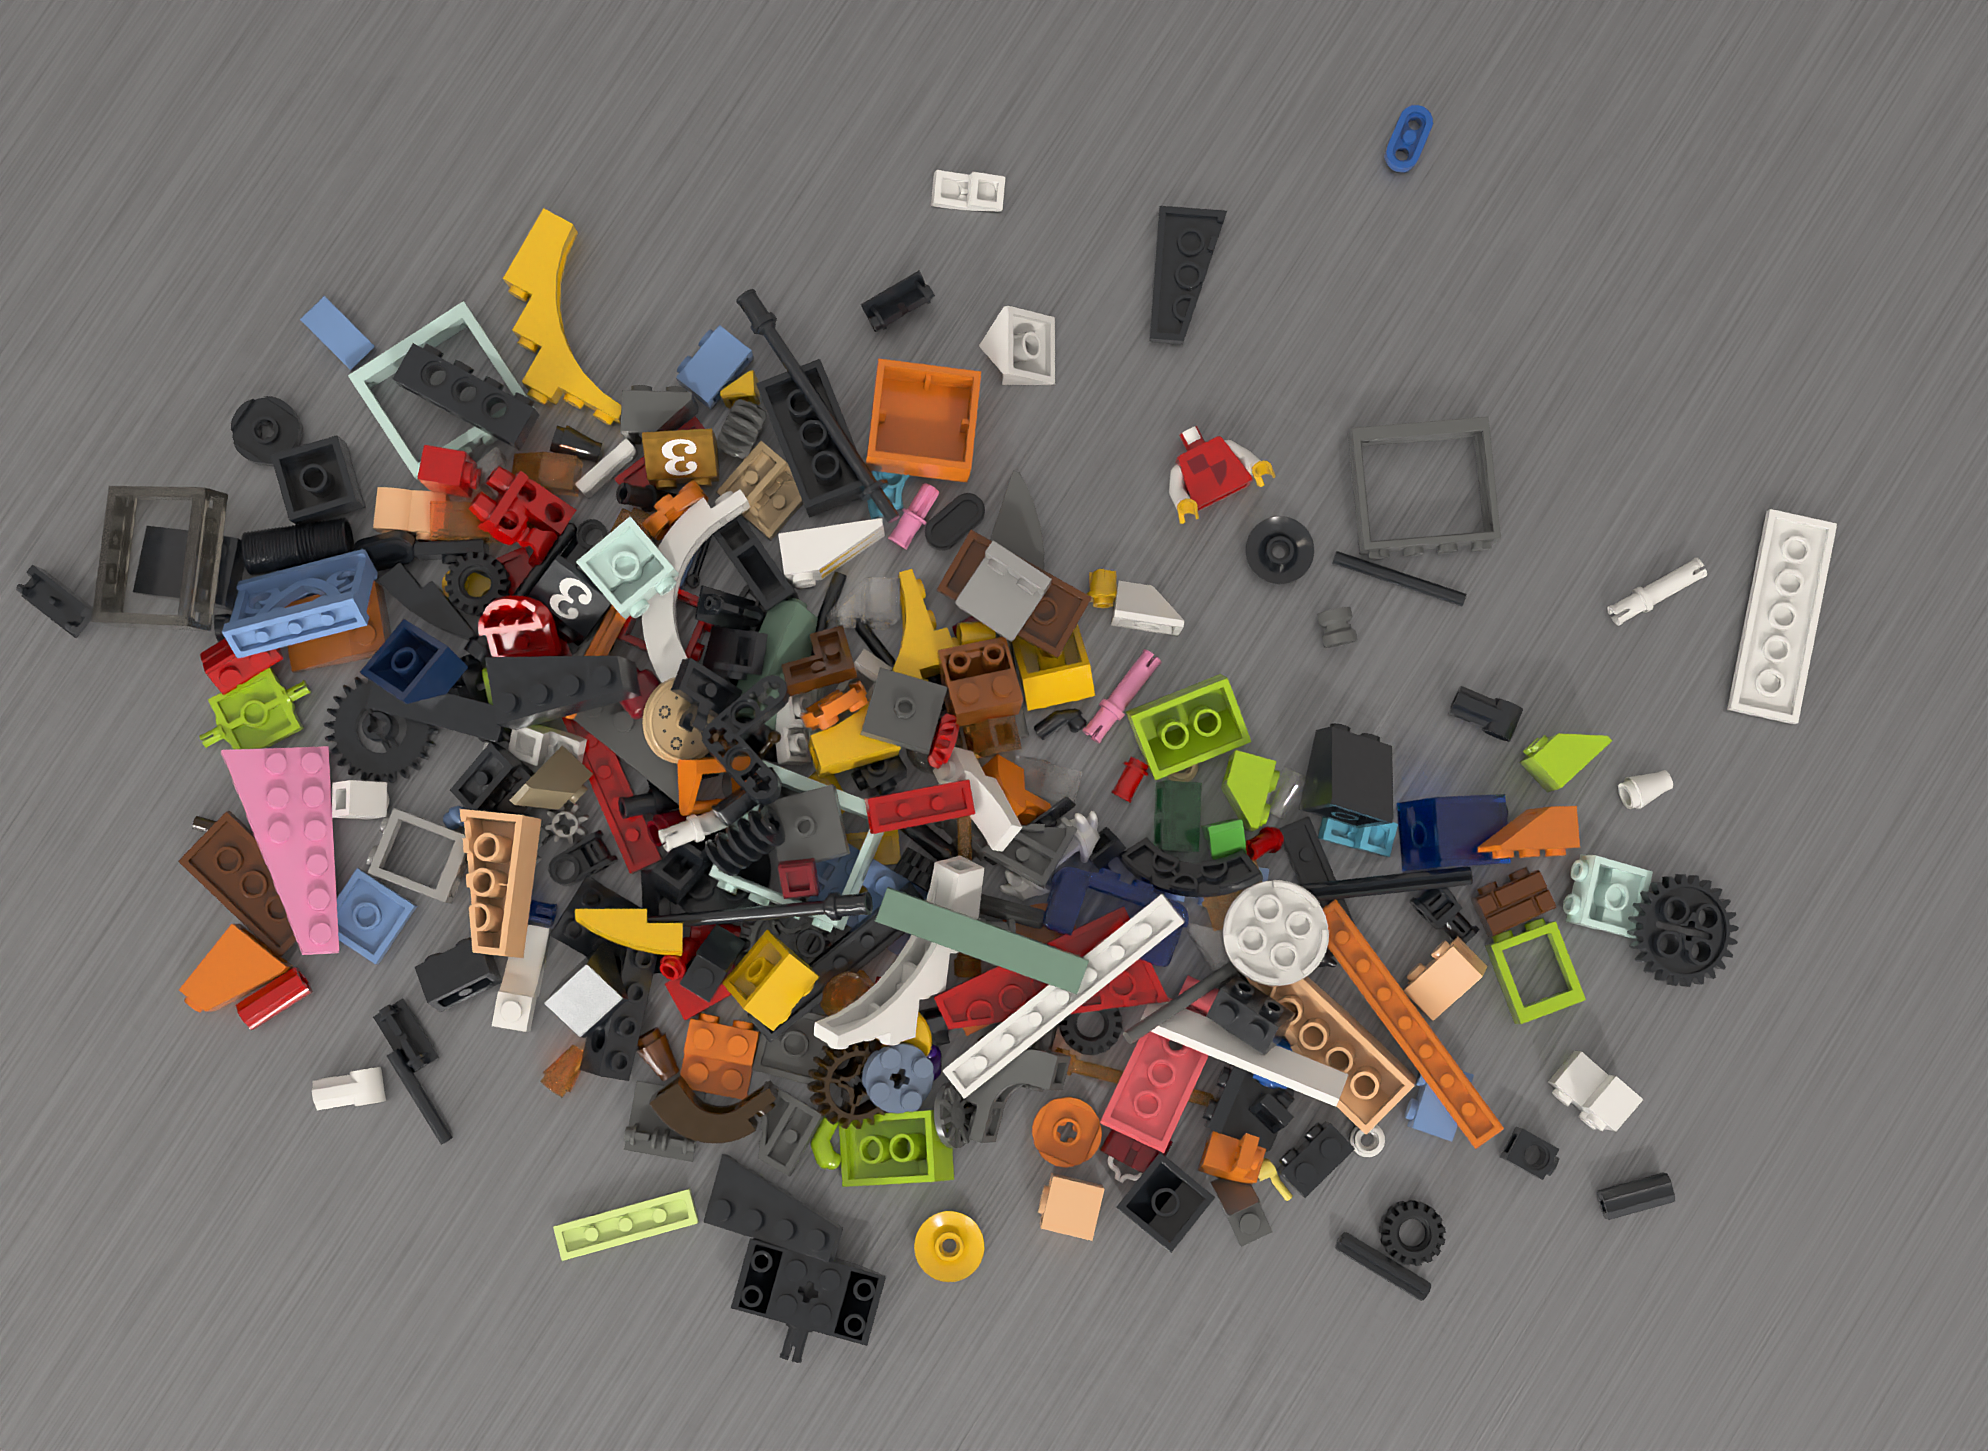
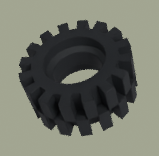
M480 551L479 553L467 552V556L463 557L460 555L456 558L457 562L455 565L451 563L448 567L450 573L445 575V580L447 581L445 591L449 594L448 598L466 614L481 617L486 607L493 600L499 597L510 596L508 593L509 588H511L510 575L504 568V565L492 555H487L485 552ZM476 571L487 573L491 579L490 590L481 597L470 596L465 588L466 579Z
M907 847L893 871L929 892L935 862Z
M1119 1008L1098 1011L1104 1018V1028L1095 1037H1086L1078 1030L1077 1020L1081 1013L1068 1015L1059 1023L1063 1039L1072 1049L1081 1054L1097 1055L1106 1052L1116 1044L1122 1032L1123 1021Z
M1415 1200L1397 1202L1398 1205L1387 1209L1389 1212L1386 1216L1383 1215L1381 1219L1383 1221L1382 1226H1379L1381 1244L1390 1256L1403 1264L1420 1266L1424 1262H1431L1434 1255L1438 1256L1441 1250L1439 1249L1441 1245L1445 1244L1446 1240L1443 1238L1446 1229L1442 1225L1443 1220L1432 1207ZM1409 1219L1419 1220L1425 1227L1424 1240L1417 1246L1405 1245L1399 1236L1401 1225Z

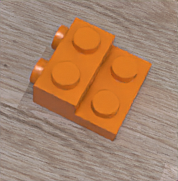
M699 1013L698 1019L690 1018L680 1075L692 1090L743 1100L749 1093L753 1073L752 1067L761 1032L753 1030L754 1024L746 1021L733 1020V1025L731 1026L719 1023L720 1017L710 1014Z

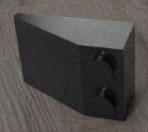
M146 526L133 593L233 611L238 594L237 584L239 581H242L245 567L242 557L241 540L239 538L206 532Z

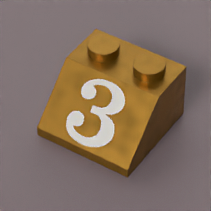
M712 428L642 433L647 480L650 485H656L657 490L677 489V484L689 483L695 480L700 488H707L712 486L711 482L719 481L717 439Z

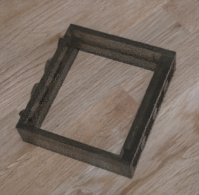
M109 486L91 622L123 628L211 631L228 494L206 487ZM137 500L192 501L178 615L123 613ZM210 501H213L212 508H209ZM196 612L199 613L198 621H195Z

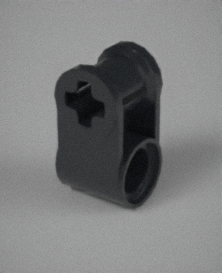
M602 830L589 834L551 860L548 872L554 882L570 887L584 880L586 876L589 877L597 874L618 861L617 856L611 855L604 843ZM592 846L595 847L596 851L600 856V859H598V857L596 856L594 850L592 849ZM564 861H571L575 867V872L569 879H560L557 874L559 864Z

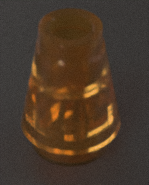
M572 1044L569 1049L542 1072L544 1077L540 1083L561 1098L564 1097L566 1092L571 1093L581 1072L579 1068L583 1051Z

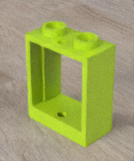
M1544 917L1524 924L1526 931L1513 935L1512 930L1501 932L1492 936L1493 943L1485 945L1514 1024H1523L1586 1000L1556 921L1546 923ZM1547 934L1568 989L1523 1006L1502 950Z

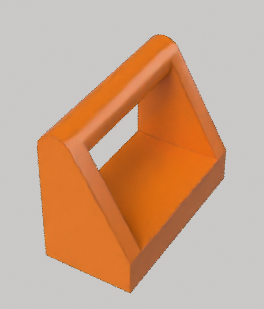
M746 755L735 757L732 762V768L737 771L745 770L750 765L751 758ZM714 757L678 760L680 814L682 816L699 815L712 811L711 807L725 798L696 801L702 775L726 772V770ZM731 777L732 793H733V792L736 791L738 788H740V786H739L738 783Z

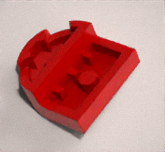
M525 596L496 598L486 607L479 619V636L486 635L492 657L557 656L562 651L553 616L550 610L536 599Z

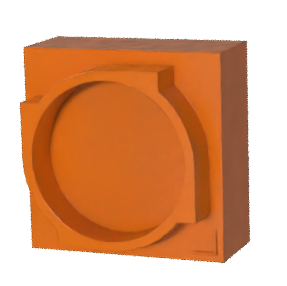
M878 358L866 465L869 470L968 483L972 467L981 371Z

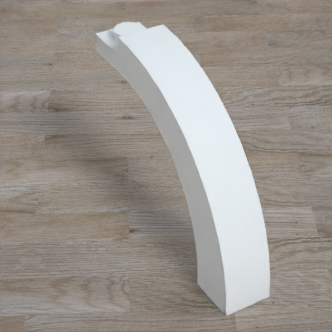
M740 489L734 494L732 491L722 494L715 500L716 506L710 508L704 497L700 499L674 523L658 547V550L679 573L674 578L677 582L675 587L662 596L656 593L647 601L650 606L642 614L644 640L649 658L662 683L676 677L682 659H687L679 637L676 619L678 590L686 567L699 547L714 532L750 508L747 498Z

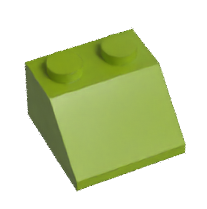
M1561 733L1551 737L1543 735L1540 738H1536L1523 750L1526 756L1519 763L1548 793L1562 788L1609 745L1612 740L1604 735Z

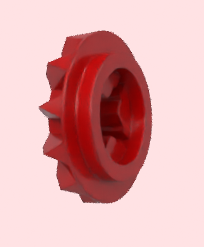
M946 713L938 723L928 756V763L931 767L939 769L942 764L948 762L959 732V724L956 723L957 716Z

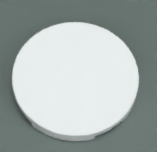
M1265 881L1247 888L1233 901L1224 919L1223 942L1230 961L1245 977L1263 985L1285 986L1305 978L1320 964L1329 942L1328 923L1320 903L1309 891L1288 881Z

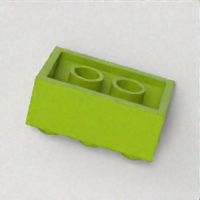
M1222 674L1125 711L1137 744L1154 780L1252 742L1229 680Z

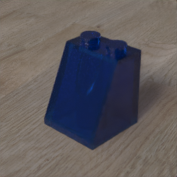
M1505 794L1432 797L1397 803L1402 872L1511 863V858L1493 859L1492 852L1478 853L1477 848L1508 824V808Z

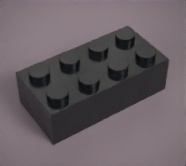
M817 359L802 365L801 368L856 449L821 360ZM784 372L756 383L809 518L861 498L860 495L865 490V487L789 373Z

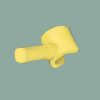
M1264 1158L1258 1176L1259 1182L1270 1178L1272 1184L1286 1201L1290 1200L1293 1195L1280 1180L1273 1163L1269 1159Z

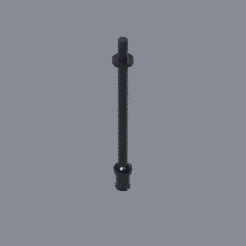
M755 289L742 293L736 299V303L751 322V330L754 334L765 337L865 487V490L860 495L861 499L864 501L872 498L888 523L897 520L900 515L883 491L889 485L886 479L878 481L875 479L775 329L777 318L774 313L767 311L757 296Z
M832 892L822 901L649 916L647 912V923H683V927L815 915H826L832 921H839L844 916L871 915L873 901L869 892L849 895Z

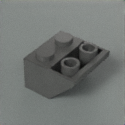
M633 385L631 390H622L620 431L631 444L643 445V432L678 430L698 414V404L692 392H687L685 387L669 386L666 387V391H652L650 386Z

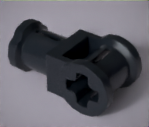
M1448 888L1428 889L1418 898L1413 897L1410 900V904L1423 919L1435 929L1442 928L1452 940L1459 937L1466 944L1480 930L1476 925L1472 926L1459 912L1462 907ZM1435 897H1437V898L1428 906V904H1429Z

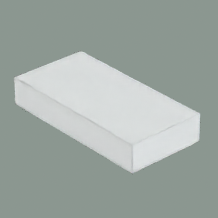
M626 438L576 482L575 485L587 499L591 498L638 456L637 450Z

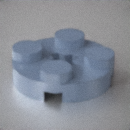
M900 1042V1044L894 1046L888 1045L879 1051H874L867 1059L862 1073V1082L871 1101L880 1109L897 1114L917 1111L921 1107L922 1102L928 1097L934 1079L932 1062L920 1049L907 1042ZM899 1069H904L905 1081L900 1083L899 1086H894V1081L890 1079L891 1074H897Z

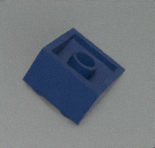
M403 619L362 668L360 673L399 700L409 704L447 694L468 666L447 645L406 619Z

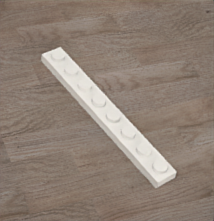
M1161 894L1084 956V958L1089 959V963L1077 994L1048 985L943 1070L944 1074L965 1099L1181 926L1185 920L1165 895Z

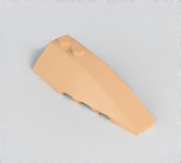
M1308 976L1298 982L1285 986L1263 985L1246 977L1251 985L1296 1013L1284 1035L1291 1045L1290 1048L1293 1052L1348 1074L1336 1107L1366 1135L1415 1086L1417 1077Z

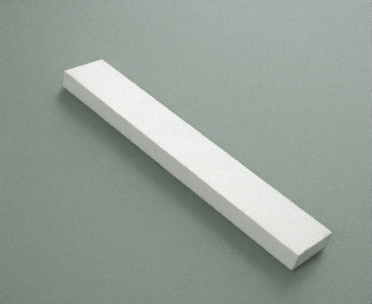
M1168 1002L1147 1004L1141 1020ZM1186 1008L1151 1031L1335 1107L1338 1104L1348 1077L1347 1073L1277 1045L1264 1055L1208 1017Z

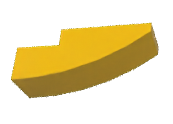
M575 909V921L593 933L614 943L654 954L682 956L683 923H647V909Z

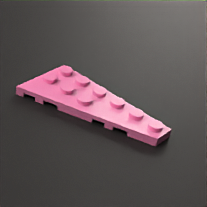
M329 746L221 750V755L225 765L228 767L234 787L240 797L265 864L268 866L274 886L287 913L288 921L302 955L339 953Z

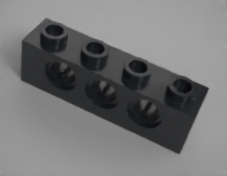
M414 343L411 345L393 377V380L400 387L520 451L539 417V413L532 407L535 403L534 401L518 392L515 393L514 397L502 391L504 385L488 376L484 380L472 375L474 369L461 361L455 360L454 364L442 359L444 353L429 344H425L423 348ZM437 371H445V380L439 385H431V376ZM465 388H476V395L472 400L461 401L460 395ZM495 404H506V412L503 416L498 418L491 417L490 412Z
M610 941L628 1000L587 1036L579 1070L601 1077L629 1081L658 954L635 950Z

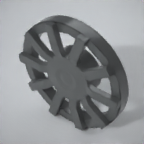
M951 1082L944 1083L938 1090L934 1104V1121L941 1142L948 1148H961L970 1142L971 1129L969 1123L975 1107L970 1102H967L966 1098L962 1097ZM947 1093L949 1095L950 1101L945 1100ZM954 1132H955V1142L952 1141V1137H953V1135H954Z

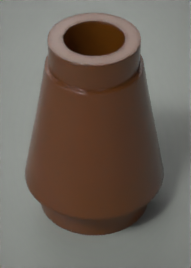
M655 1027L639 1036L636 1052L656 1075L660 1077L661 1081L671 1078L680 1071L665 1032L661 1033L659 1028Z

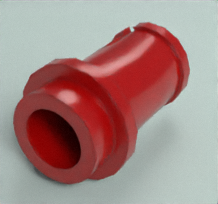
M1130 757L1128 762L1124 761L1125 768L1114 789L1111 791L1112 794L1131 803V799L1143 777H1148L1149 775L1146 772L1148 765L1134 757Z
M1267 826L1262 828L1258 835L1245 840L1247 855L1254 862L1267 853L1278 852L1284 842L1282 832L1276 827Z
M683 937L682 956L664 955L660 961L662 975L670 980L682 978L686 973L687 965L696 956L695 953L699 948L697 942L689 937Z

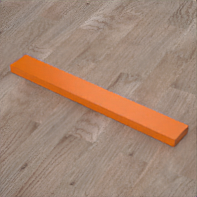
M1335 899L1322 908L1329 930L1327 947L1473 1147L1477 1149L1504 1129L1502 1124L1338 901Z

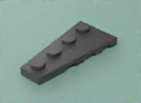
M619 702L576 714L573 719L575 722L679 805L678 766L676 763L661 759L649 747L643 731V718L633 719Z

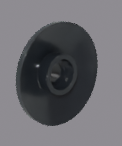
M1275 516L1261 521L1253 528L1246 542V559L1250 568L1259 578L1272 584H1288L1298 580L1308 571L1314 558V543L1309 531L1300 522L1290 517ZM1277 546L1282 547L1285 551L1284 557L1276 558L1272 553L1273 548Z

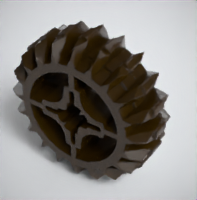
M879 1040L858 1042L849 1045L846 1049L831 1050L825 1045L822 1048L826 1054L823 1060L818 1056L813 1057V1061L819 1065V1068L808 1070V1075L816 1079L807 1084L808 1090L816 1092L810 1097V1101L814 1105H819L817 1112L821 1116L827 1115V1121L832 1125L839 1121V1125L847 1129L852 1122L856 1129H861L863 1119H867L869 1125H874L875 1114L885 1116L886 1112L877 1107L870 1098L860 1104L861 1099L867 1095L863 1082H859L857 1085L853 1083V1088L845 1082H850L852 1078L855 1079V1076L862 1080L863 1068L867 1057L874 1051L881 1049L882 1043ZM850 1058L845 1068L835 1070L843 1061ZM892 1073L890 1079L894 1083L902 1079L901 1074ZM830 1083L841 1087L840 1097L843 1099L842 1106L836 1105L832 1100Z

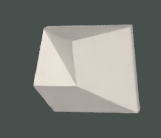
M1012 306L1003 307L979 345L1002 372V385L1055 384V317Z
M1119 581L1111 626L1179 636L1184 627V620L1154 586Z

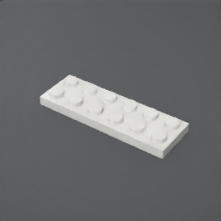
M1773 509L1766 511L1727 710L1790 724H1797L1799 722L1837 523Z

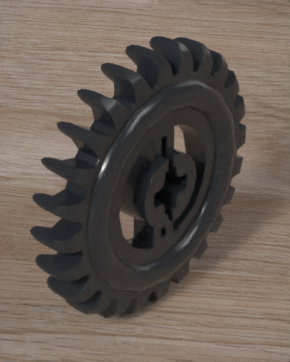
M355 677L357 689L354 690L347 685H343L347 697L333 696V699L340 707L339 709H327L329 714L336 717L335 721L324 723L325 727L335 731V733L326 736L325 740L337 742V745L329 753L332 755L343 754L337 762L338 766L342 767L351 763L348 775L353 776L362 770L361 781H367L373 774L374 782H382L384 775H386L388 781L394 783L397 772L403 778H408L409 766L415 770H420V764L417 759L419 757L426 760L430 758L424 749L425 747L436 746V743L429 739V735L437 734L439 729L430 726V724L405 718L407 724L406 736L398 746L395 740L399 734L398 721L388 713L366 708L372 681L368 679V683L365 684L361 678ZM365 710L368 714L362 722L363 733L368 739L383 744L386 750L385 753L373 752L367 749L360 741L357 731L358 723ZM378 720L387 723L383 727V735L374 731L378 728Z

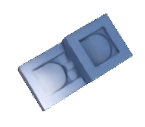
M325 296L300 318L350 370L375 347Z

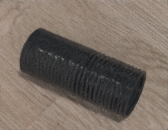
M345 517L343 519L337 518L336 520L330 519L329 521L323 520L322 522L316 521L311 524L303 523V525L296 524L295 526L268 528V530L248 531L247 533L244 532L241 537L244 565L247 572L252 576L260 575V573H273L274 571L349 553L354 545L351 526Z

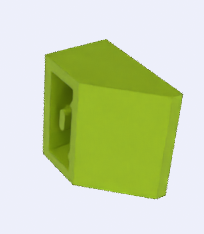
M1235 750L1229 756L1221 790L1237 818L1242 819L1244 830L1253 832L1259 829V826L1266 825L1271 805L1266 803L1267 795L1275 791L1280 771L1274 770L1277 762L1275 760Z

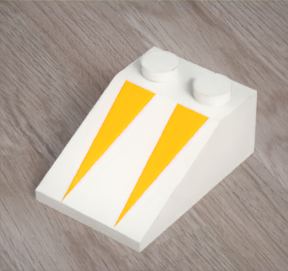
M882 518L779 533L786 580L789 584H795V588L815 586V580L824 579L885 536Z

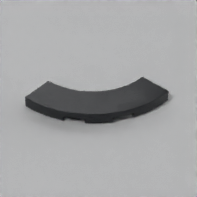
M1146 837L1118 855L1120 862L1126 869L1147 885L1184 897L1226 895L1250 887L1263 880L1261 871L1243 849L1227 857L1202 861L1200 864L1180 861L1178 857L1162 851Z

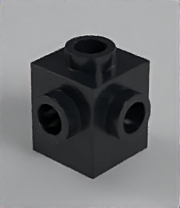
M898 755L853 768L854 772L851 773L860 791L866 789L869 796L873 797L878 793L881 796L894 791L898 787L897 783L906 778L907 768Z

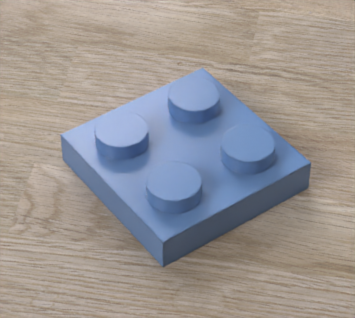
M357 868L337 897L339 941L374 964L379 965L417 906L368 873Z

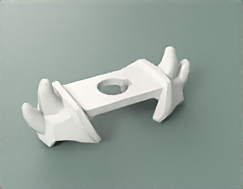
M1094 811L1089 813L1087 819L1082 814L1075 813V819L1068 820L1063 817L1056 820L1057 824L1055 827L1066 828V826H1074L1077 828L1076 834L1057 867L1078 851H1080L1081 862L1086 863L1097 841L1100 839L1097 831L1098 818ZM1011 870L1005 871V878L1008 883L999 887L1002 893L1015 896L1022 901L1052 891L1051 886L1046 885L1043 889Z

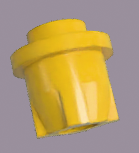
M1097 569L1096 571L1089 572V592L1086 594L1092 597L1090 602H1093V607L1109 608L1114 606L1117 595L1116 571Z

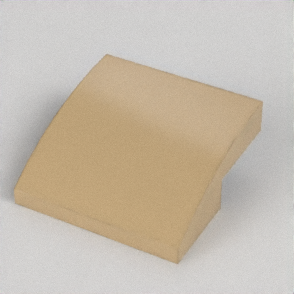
M762 441L758 443L716 491L721 496L728 491H732L734 494L740 489L750 505V508L741 513V515L770 541L804 504L787 462Z

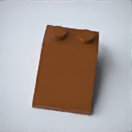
M373 581L366 611L369 615L367 626L287 646L291 671L295 673L372 658L391 635L383 586ZM317 594L293 601L284 608L313 601L321 595Z

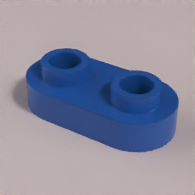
M1411 105L1402 111L1385 150V161L1392 170L1407 172L1416 165L1433 126V118L1428 109L1420 105ZM1416 121L1420 128L1412 130L1408 123ZM1396 152H1404L1407 155V159L1399 160L1396 157Z

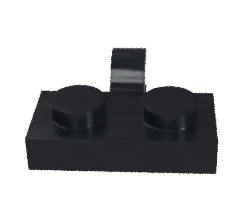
M692 658L682 659L671 688L672 692L692 703L679 721V726L688 732H692L693 728L703 731L707 724L708 714L716 718L742 694L741 689Z

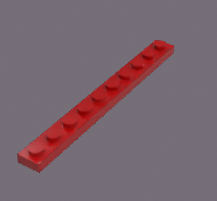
M520 547L496 558L504 565V568L510 575L511 588L508 590L510 596L513 595L533 568L528 564L530 555L526 547ZM559 638L562 651L557 656H573L569 644ZM562 717L568 733L587 739L582 764L593 773L589 778L590 784L629 873L633 874L660 862L663 858L658 847L649 837L644 815L633 816L627 819L621 817L618 805L619 798L630 797L635 794L617 754L573 719Z

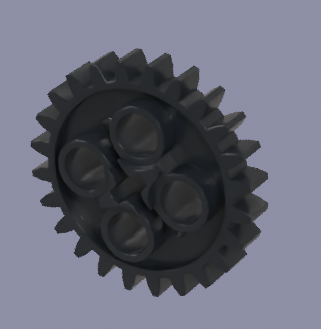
M1675 874L1674 879L1672 876L1662 877V884L1660 882L1650 883L1653 893L1649 891L1640 892L1641 897L1645 901L1644 903H1633L1632 906L1639 911L1638 916L1628 917V920L1636 923V928L1628 930L1627 934L1636 936L1637 941L1633 942L1629 947L1640 949L1641 952L1637 955L1635 961H1647L1643 971L1645 973L1655 972L1654 979L1656 981L1666 980L1667 985L1677 986L1679 983L1683 987H1691L1692 982L1702 985L1704 984V977L1716 978L1713 968L1723 970L1726 968L1721 960L1722 957H1733V954L1727 947L1728 945L1738 943L1737 940L1730 937V932L1739 930V927L1729 923V920L1736 916V912H1726L1725 908L1730 904L1731 900L1719 899L1722 889H1710L1712 881H1700L1697 875H1689L1687 878L1686 874ZM1670 902L1674 906V913L1671 917L1667 913V907ZM1703 909V911L1705 912V921L1701 925L1699 922V913ZM1659 921L1668 925H1678L1685 929L1709 933L1710 938L1707 940L1699 936L1661 929L1656 926V922ZM1663 936L1667 939V947L1664 951L1660 947V941ZM1696 943L1699 948V953L1697 957L1694 959L1692 955L1693 945Z

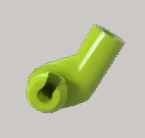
M825 1116L811 1140V1149L816 1163L822 1169L835 1170L841 1163V1156L834 1151L830 1140L839 1123L832 1125Z

